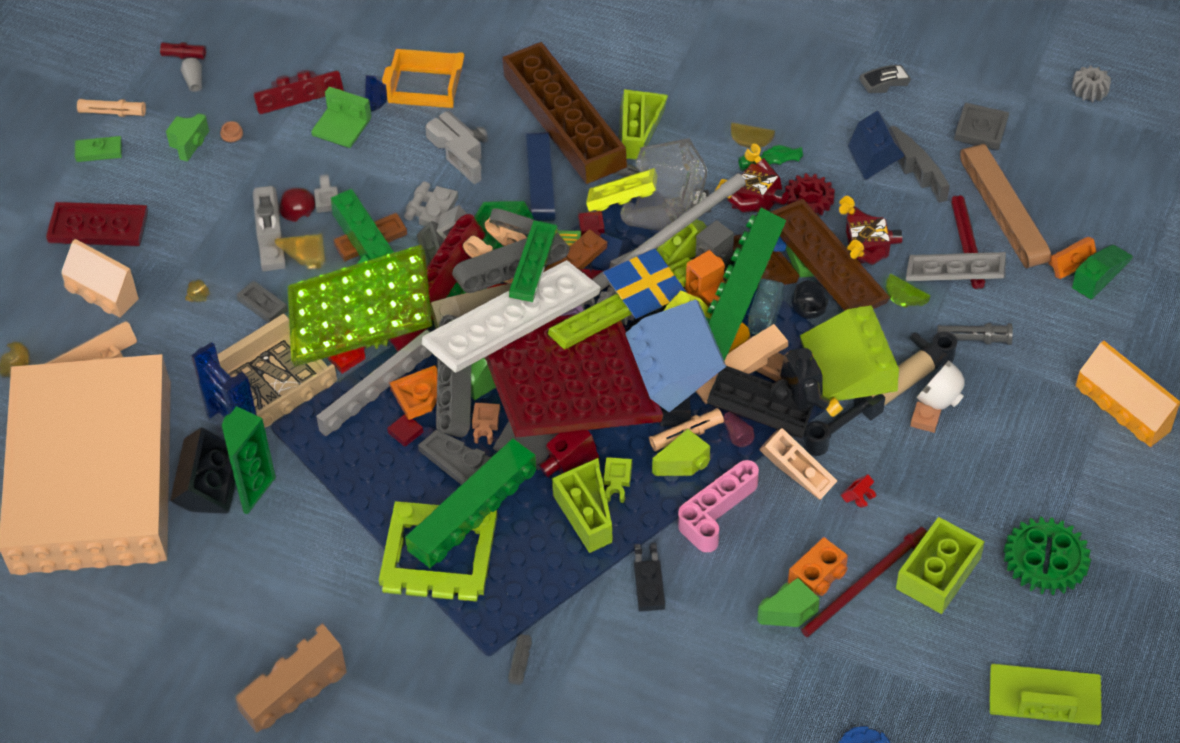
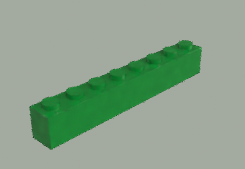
M760 208L756 216L753 214L750 216L746 224L749 230L748 232L744 230L738 242L742 246L740 249L738 247L735 249L730 259L734 262L733 266L728 265L723 275L726 281L725 283L721 282L715 292L718 299H713L707 310L710 316L709 318L706 317L724 361L786 223L785 219L763 208Z

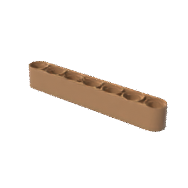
M980 144L962 149L960 151V158L965 170L1023 266L1030 268L1050 262L1051 253L1047 243L987 146Z

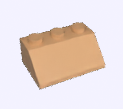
M76 239L72 242L61 272L65 288L72 294L76 293L82 296L88 303L100 306L106 313H112L121 317L139 299L130 268Z

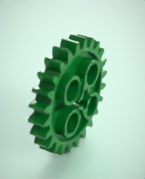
M1040 517L1039 523L1030 518L1028 526L1020 522L1019 529L1013 528L1012 534L1008 535L1004 547V562H1008L1007 571H1014L1013 579L1022 578L1021 586L1027 583L1031 584L1030 591L1038 587L1040 588V594L1043 595L1045 589H1049L1050 593L1054 595L1055 590L1058 588L1064 594L1067 586L1073 590L1076 582L1081 584L1083 577L1088 573V567L1091 562L1089 558L1091 550L1086 549L1088 542L1087 540L1080 541L1081 532L1072 533L1073 525L1065 528L1063 520L1057 525L1054 523L1053 517L1050 518L1049 523L1045 522L1043 517ZM1050 537L1052 540L1048 558L1049 563L1047 574H1044L1045 549L1047 538Z

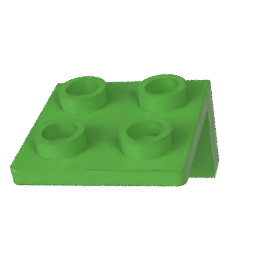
M329 87L325 92L327 110L312 129V136L351 148L371 120L369 99Z

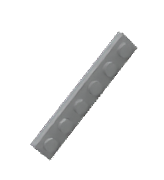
M425 330L318 414L316 417L319 431L327 436L332 431L339 429L343 422L356 415L362 407L370 401H374L381 392L390 387V382L398 380L405 373L412 371L424 358L431 356L432 352L421 344L422 337L430 332Z

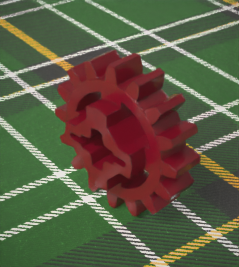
M805 173L804 178L796 175L795 181L790 179L789 185L785 186V191L789 193L787 205L804 199L815 213L822 216L824 210L830 211L831 205H834L835 189L831 188V182L825 183V177L818 179L817 174L809 177Z

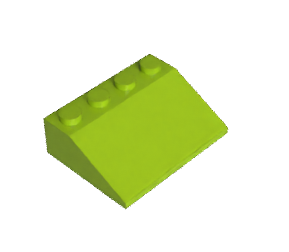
M872 305L847 309L800 335L803 348H808L812 351L814 359L822 371V395L829 400L835 397L838 401L898 391L899 368Z

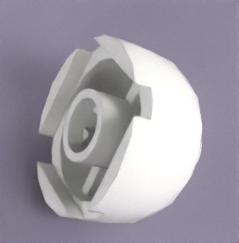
M948 360L916 398L925 405H929L937 410H943L950 404L955 407L964 397L961 394L965 386L962 372Z

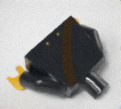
M793 349L784 355L780 377L788 381V387L792 390L791 397L798 410L816 406L822 410L826 409L832 417L843 410V407L835 397L829 400L822 395V371L810 349Z

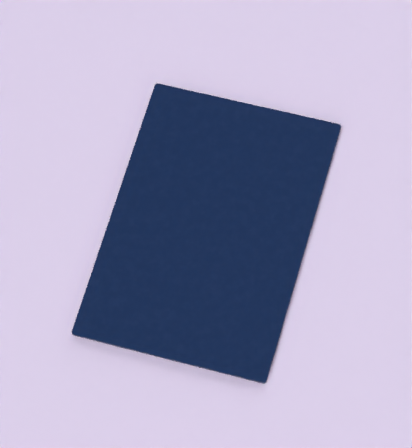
M653 191V194L648 197L640 198V196L631 198V201L622 205H618V203L609 205V208L602 211L605 233H615L633 240V244L627 253L638 248L683 215L656 191ZM579 224L569 231H580ZM590 262V263L584 268V269H590V272H591V270H595V269H592V262ZM610 285L601 290L599 295L593 297L595 305L600 298L601 292H607L608 287L611 288ZM756 289L742 320V323L749 328L750 338L775 324L788 340V347L778 352L783 356L790 350L803 348L800 335L815 327L806 318L797 314L793 307L771 289L761 291ZM584 304L585 310L591 307L589 304ZM433 320L426 329L429 332L436 330ZM628 320L626 325L623 324L626 332L633 320ZM394 346L374 357L271 426L273 433L384 550L395 501L440 505L461 486L460 483L423 455L418 448L422 441L437 430L436 405L431 412L413 418L423 427V433L406 447L388 434L387 428L405 414L390 387L381 392L374 401H370L362 407L356 415L343 422L339 429L332 431L327 436L319 431L316 416L398 352ZM432 353L431 356L419 362L412 371L405 373L400 378L434 365L438 369V357ZM757 371L750 373V375L756 376L772 383L776 382L775 380ZM497 388L476 400L471 397L470 428L468 433L462 438L451 436L464 442L466 447L484 451L485 455L491 458L498 452L493 447L509 421ZM696 391L690 395L691 417L694 415L701 416L718 408L705 404ZM475 403L500 404L498 430H492V444H488L487 436L479 437L478 444L474 442L473 433L475 429L472 428V419ZM814 406L808 423L825 410ZM718 408L723 415L724 423L706 429L701 435L695 434L710 445V461L703 470L699 469L692 476H655L652 473V458L664 448L655 452L650 444L649 437L675 426H660V422L588 430L592 434L599 456L603 484L606 457L632 459L633 463L630 487L622 486L626 496L624 503H620L619 493H613L611 501L607 502L612 522V543L589 553L553 496L552 478L561 475V473L557 470L549 477H546L541 469H536L534 475L530 479H525L519 485L517 491L511 496L508 495L497 509V522L484 595H478L477 602L458 600V593H455L454 599L432 598V590H429L428 596L485 656H492L634 551V544L643 545L677 520L679 508L685 502L739 462L745 460L756 462L764 456L759 449L778 429ZM705 420V421H703V422H701V423H699V424H696V425H694V426H691L690 429L695 428V427H697V426H699V425H702V424L706 423L707 421ZM683 430L680 431V432H677V433H675V434H673V435H670V436L666 437V439H669V438H671V437H674V436H676V435H678V434L683 433ZM604 485L605 492L610 485ZM413 525L410 528H404V542L400 562H397L401 568L473 574V562L480 534L470 531L461 544L455 545L448 551L446 557L441 562H437L429 568L407 551L405 537L417 526Z

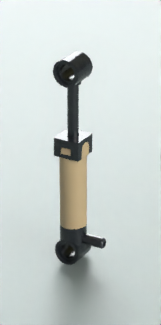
M942 331L936 333L933 341L928 343L917 332L912 333L910 340L921 350L898 365V391L854 398V406L828 425L821 421L809 423L805 429L804 449L814 456L825 454L828 451L831 434L861 413L871 421L884 411V406L941 365H945L948 360L953 362L957 347L955 335Z

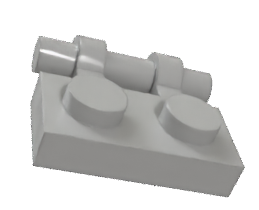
M425 181L422 182L414 191L413 200L408 202L406 206L405 219L411 221L414 216L419 217V224L422 226H426L430 221L439 224L441 215L454 207L458 199V191L436 186L434 192L428 191L430 184ZM422 201L428 202L425 207L420 206Z

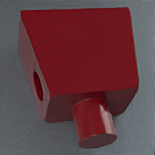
M588 430L559 433L547 443L546 449L549 458L539 464V467L544 475L549 477L557 470L563 474L597 458L599 460L592 434Z

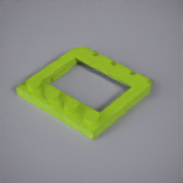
M395 501L379 576V585L383 586L382 592L401 595L403 588H406V595L428 597L429 590H432V598L454 599L455 593H458V600L477 602L478 595H484L497 522V510L490 512L478 528L471 530L480 535L478 545H476L473 574L468 575L396 568L397 562H400L404 542V528H410L413 525L418 526L439 505Z

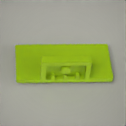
M992 664L990 667L989 713L992 715L1100 725L1102 721L1101 676L1099 674Z

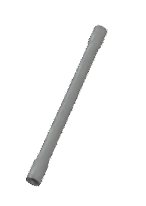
M737 173L723 183L720 188L609 269L654 248L657 249L719 202L745 186V179ZM603 272L592 279L601 287L600 291L610 285Z

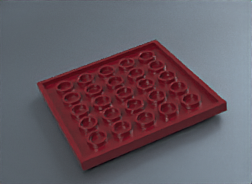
M574 315L559 316L485 357L516 438L662 421L663 413L661 408L649 397L621 320L564 350L548 335L549 328Z

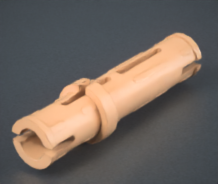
M78 99L77 111L78 113L116 114L119 117H125L126 115L145 116L146 104L145 102H126L125 99H119V101Z
M718 408L701 416L694 415L687 422L649 437L650 444L656 452L667 447L681 434L666 439V437L682 430L684 432L689 429L694 434L701 435L706 429L724 423L723 415ZM705 420L707 421L706 423H704V424H702V425H699V426H697V427H695V428L690 429L691 426H694V425H696V424H699V423H701V422H703V421H705Z

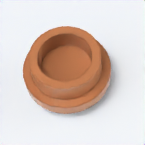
M227 122L220 131L221 138L226 142H236L242 138L243 129L237 122Z

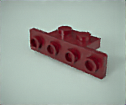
M307 69L297 72V75L292 77L288 75L279 76L276 78V81L271 82L272 88L254 92L253 96L258 113L263 114L326 97L325 92L329 87L344 91L338 70L316 75L314 71Z

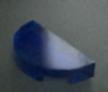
M366 75L365 98L369 99L371 112L381 108L386 103L387 90L386 84L377 80V77Z

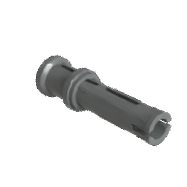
M991 323L984 324V326H937V333L942 331L972 333L954 334L957 340L984 341L987 345H990L991 342H1004L1007 345H1012V323H1008L1007 326L992 325Z

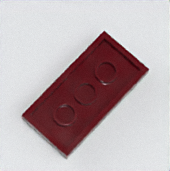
M55 202L46 239L48 243L72 244L76 239L90 245L140 246L148 208L147 205Z

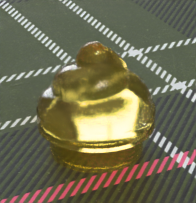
M201 279L192 280L188 284L185 300L198 303L204 302L211 293Z

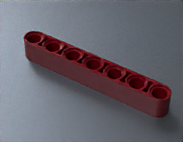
M465 214L456 221L387 329L386 337L398 352L428 328L433 320L429 308L431 302L445 299L457 282L452 275L454 267L460 262L471 259L464 250V242L471 236H476L481 240L484 239L485 232L472 214Z

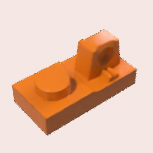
M1086 237L1052 255L1049 265L1054 268L1055 277L1062 279L1074 273L1089 256L1097 253L1094 239Z

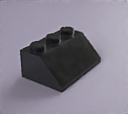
M201 427L183 440L170 501L190 512L229 513L235 487V478L226 441Z

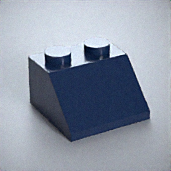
M878 110L858 122L848 145L865 180L905 156L890 125Z

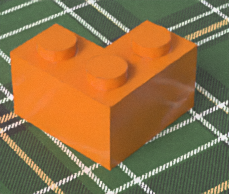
M708 250L687 263L685 290L688 294L700 298L708 307L713 299H718L715 292L721 282L725 283L723 278L725 264L723 260Z

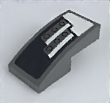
M890 65L868 71L860 75L859 80L868 93H887L890 86H908L911 78L902 65Z

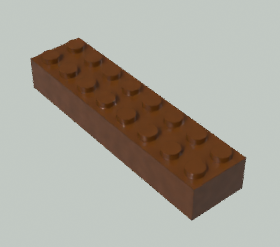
M542 42L502 57L504 77L545 131L549 132L551 139L586 184L627 168L626 147Z

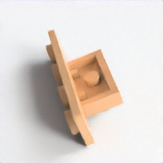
M125 321L45 364L123 358L120 351L135 344L137 339L130 324Z

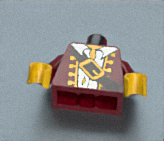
M754 143L751 146V151L747 149L745 152L746 160L756 162V164L751 163L742 174L746 185L727 197V201L731 203L732 208L738 209L743 213L758 212L760 208L769 211L775 203L785 205L789 197V193L782 190L779 175L764 158H760L761 149L759 145ZM721 179L715 191L727 180Z
M844 196L839 201L841 204L839 207L840 213H848L845 232L848 242L847 249L851 252V258L857 259L860 264L868 263L875 265L882 259L889 257L891 244L902 243L901 229L888 230L885 218L874 217L862 212L855 206V202L850 196Z

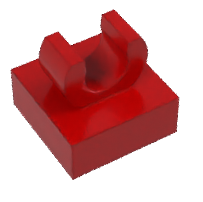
M869 474L856 479L840 496L846 503L855 500L858 507H866L868 503L864 500V495L869 500L876 497L874 490L869 488L874 483V480Z

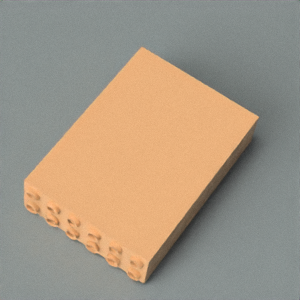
M162 354L11 367L0 521V552L10 574L51 573L56 570L67 569L76 571L80 568H105L106 566L113 565L130 566L136 563L155 564L159 561H167L171 382Z

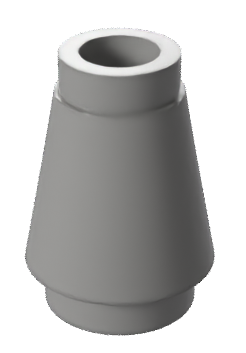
M196 58L185 59L180 70L189 90L192 92L200 91L202 89V64Z

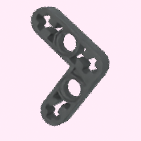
M492 209L489 220L494 225L522 233L527 238L534 221L533 219L501 209Z

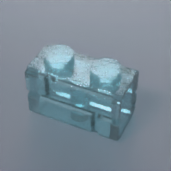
M768 279L760 280L749 313L748 328L750 333L757 335L773 324H776L783 302L784 284L782 282Z

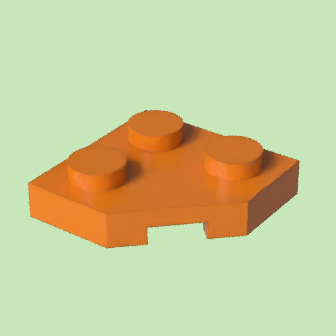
M435 365L389 383L392 393L408 420L431 412L437 403V368Z

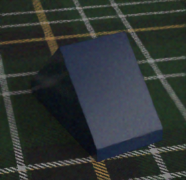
M601 233L600 237L607 241V248L593 260L592 269L608 270L612 260L629 251L633 244L632 239L615 233Z

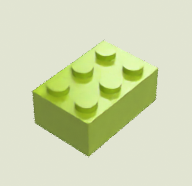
M938 517L900 569L896 589L943 614L980 561L985 541Z

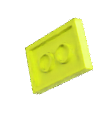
M655 168L589 188L586 201L589 212L593 210L603 211L609 208V205L615 203L622 205L637 196L644 198L652 195L653 191H656L658 177Z

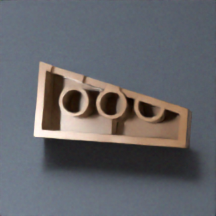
M323 623L315 629L318 634L307 642L303 639L296 645L298 650L288 659L283 657L279 659L268 676L266 674L260 675L235 696L238 710L256 733L263 728H269L278 718L286 713L293 712L299 704L308 698L317 696L323 688L331 683L338 682L347 673L342 647Z

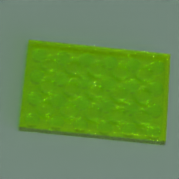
M417 245L288 285L290 347L293 365L297 367L431 327L428 278L423 246Z

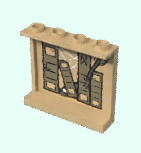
M284 313L203 363L207 379L234 408L237 406L263 418L265 428L283 415L289 414L303 402L309 401L322 390L331 387L337 381L335 366L333 364L327 366L291 329L289 318Z

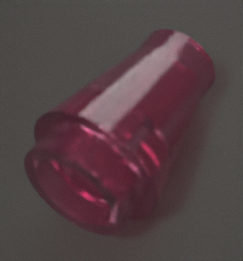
M732 412L726 413L723 419L732 443L738 447H746L754 440L753 428Z

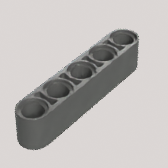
M558 232L556 233L546 265L564 259L569 253V245ZM527 238L460 262L453 269V277L466 293H474L514 278Z
M453 315L443 316L439 323V327L455 320L458 317ZM438 358L436 428L440 433L462 438L468 433L470 428L471 365L455 373Z

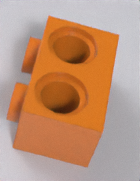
M823 537L789 569L788 582L791 583L799 578L817 596H823L830 588L831 583L835 579L840 580L847 572L848 555Z

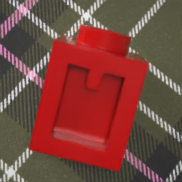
M350 330L345 333L346 342L327 353L328 360L341 374L366 359L364 341L360 336H355Z

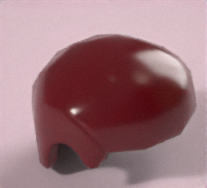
M295 187L286 190L279 203L281 216L292 222H298L302 216L308 218L315 209V197L305 188Z

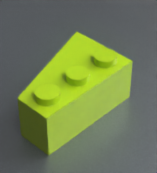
M624 89L619 114V140L626 147L627 159L641 160L664 114L668 95Z
M598 458L552 478L553 496L588 552L591 553L612 543V522Z

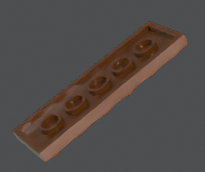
M804 199L771 211V213L786 220L780 237L844 311L871 305L873 309H876L888 303L889 295L857 259L851 258V252Z

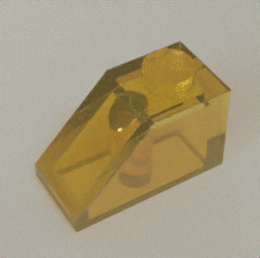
M322 234L275 239V244L302 266H307V270L321 269V264H326L324 236Z

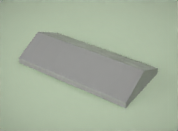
M1006 252L910 255L906 281L1006 278Z

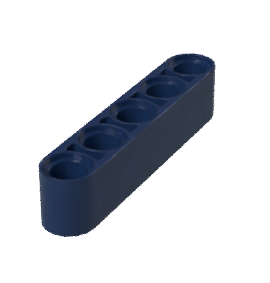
M549 132L526 133L533 220L554 221L555 204Z

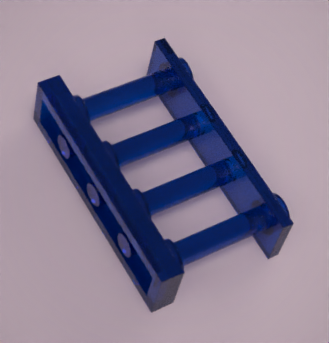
M213 342L199 348L191 355L206 414L209 418L218 413L225 418L228 414H231L236 406L257 415L248 377L243 372L235 377H231L220 366Z

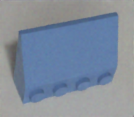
M697 300L645 317L625 333L650 399L668 412L672 411L726 367L702 307Z

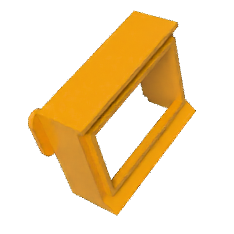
M396 49L392 64L385 68L382 83L386 84L388 103L453 108L462 72L464 53ZM401 71L451 75L448 96L397 92L396 89Z

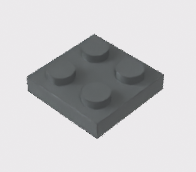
M965 103L954 140L974 145L985 144L987 148L999 150L1009 118V112Z

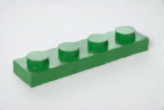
M533 221L509 290L510 298L528 302L534 301L557 233V225Z

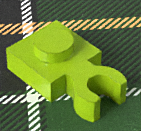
M606 457L604 485H610L605 492L607 502L611 501L613 493H619L620 503H624L626 496L622 486L630 487L632 459Z

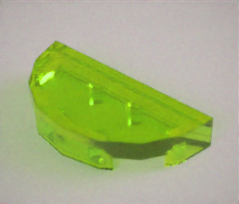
M891 273L888 276L886 290L890 300L895 304L908 308V305L923 306L930 301V295Z

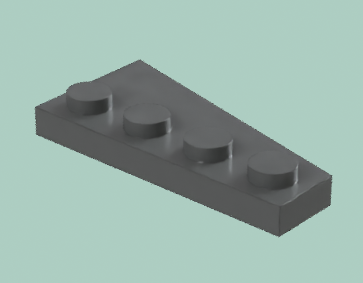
M438 430L434 431L418 445L419 451L461 485L491 459V457L485 455L484 451L466 447L464 442L440 433Z

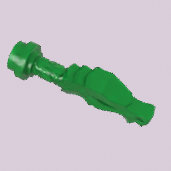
M777 145L764 151L760 158H764L769 165L773 163L781 165L789 160L799 162L803 157V148L791 149L790 147ZM745 154L738 158L741 171L746 170L751 163L756 164L755 161L746 160Z

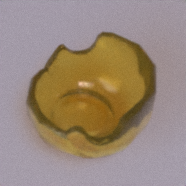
M12 341L7 344L11 351L2 354L0 364L2 378H11V367L30 365V352L23 342Z

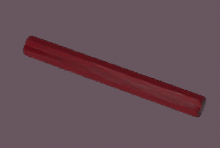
M955 195L952 197L951 203L963 252L978 253L965 198L962 195ZM970 279L974 289H983L985 287V279Z

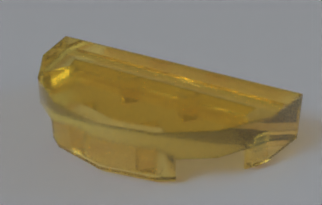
M731 122V136L741 146L751 148L754 143L759 145V147H764L772 142L775 137L774 130Z

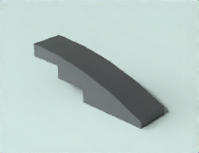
M890 126L905 154L904 157L897 160L904 174L913 172L921 188L931 187L938 203L947 201L950 185L939 167L912 138L896 126Z

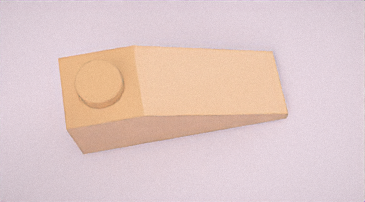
M783 428L775 431L759 449L779 469L819 500L837 482Z

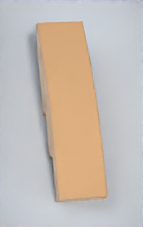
M773 324L730 352L725 359V364L728 367L750 374L768 364L769 357L788 347V340ZM718 374L696 390V393L705 404H707L709 394Z

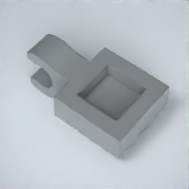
M321 175V188L314 189L317 213L332 211L331 197L338 195L337 186H330L329 175Z

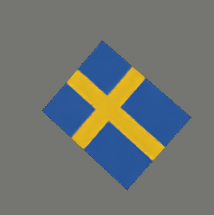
M655 248L603 272L636 319L670 303L680 291L686 292Z

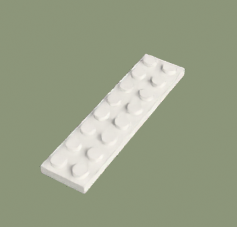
M566 260L543 272L533 302L510 298L508 291L424 335L421 344L457 373L599 295L601 287Z

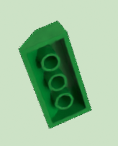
M236 406L231 414L224 418L222 429L243 513L248 515L275 480L276 475L263 418Z

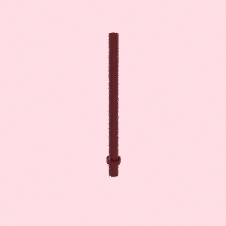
M921 526L912 534L908 533L900 545L801 629L805 637L811 636L911 548L915 549L919 541L927 533V530Z

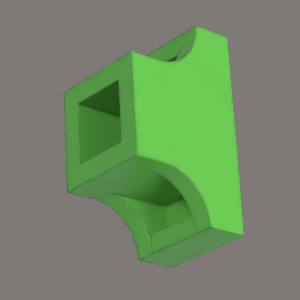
M198 113L192 118L176 116L166 130L169 147L178 150L180 160L188 162L196 149L202 145L204 138L209 132L206 115Z

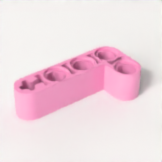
M749 460L739 462L679 508V531L702 552H712L718 547L719 525L715 520L757 489L759 469L756 463Z

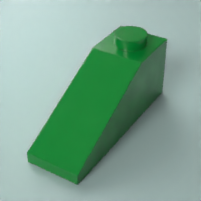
M1114 244L1089 256L1076 269L1072 289L1092 300L1133 259V256Z

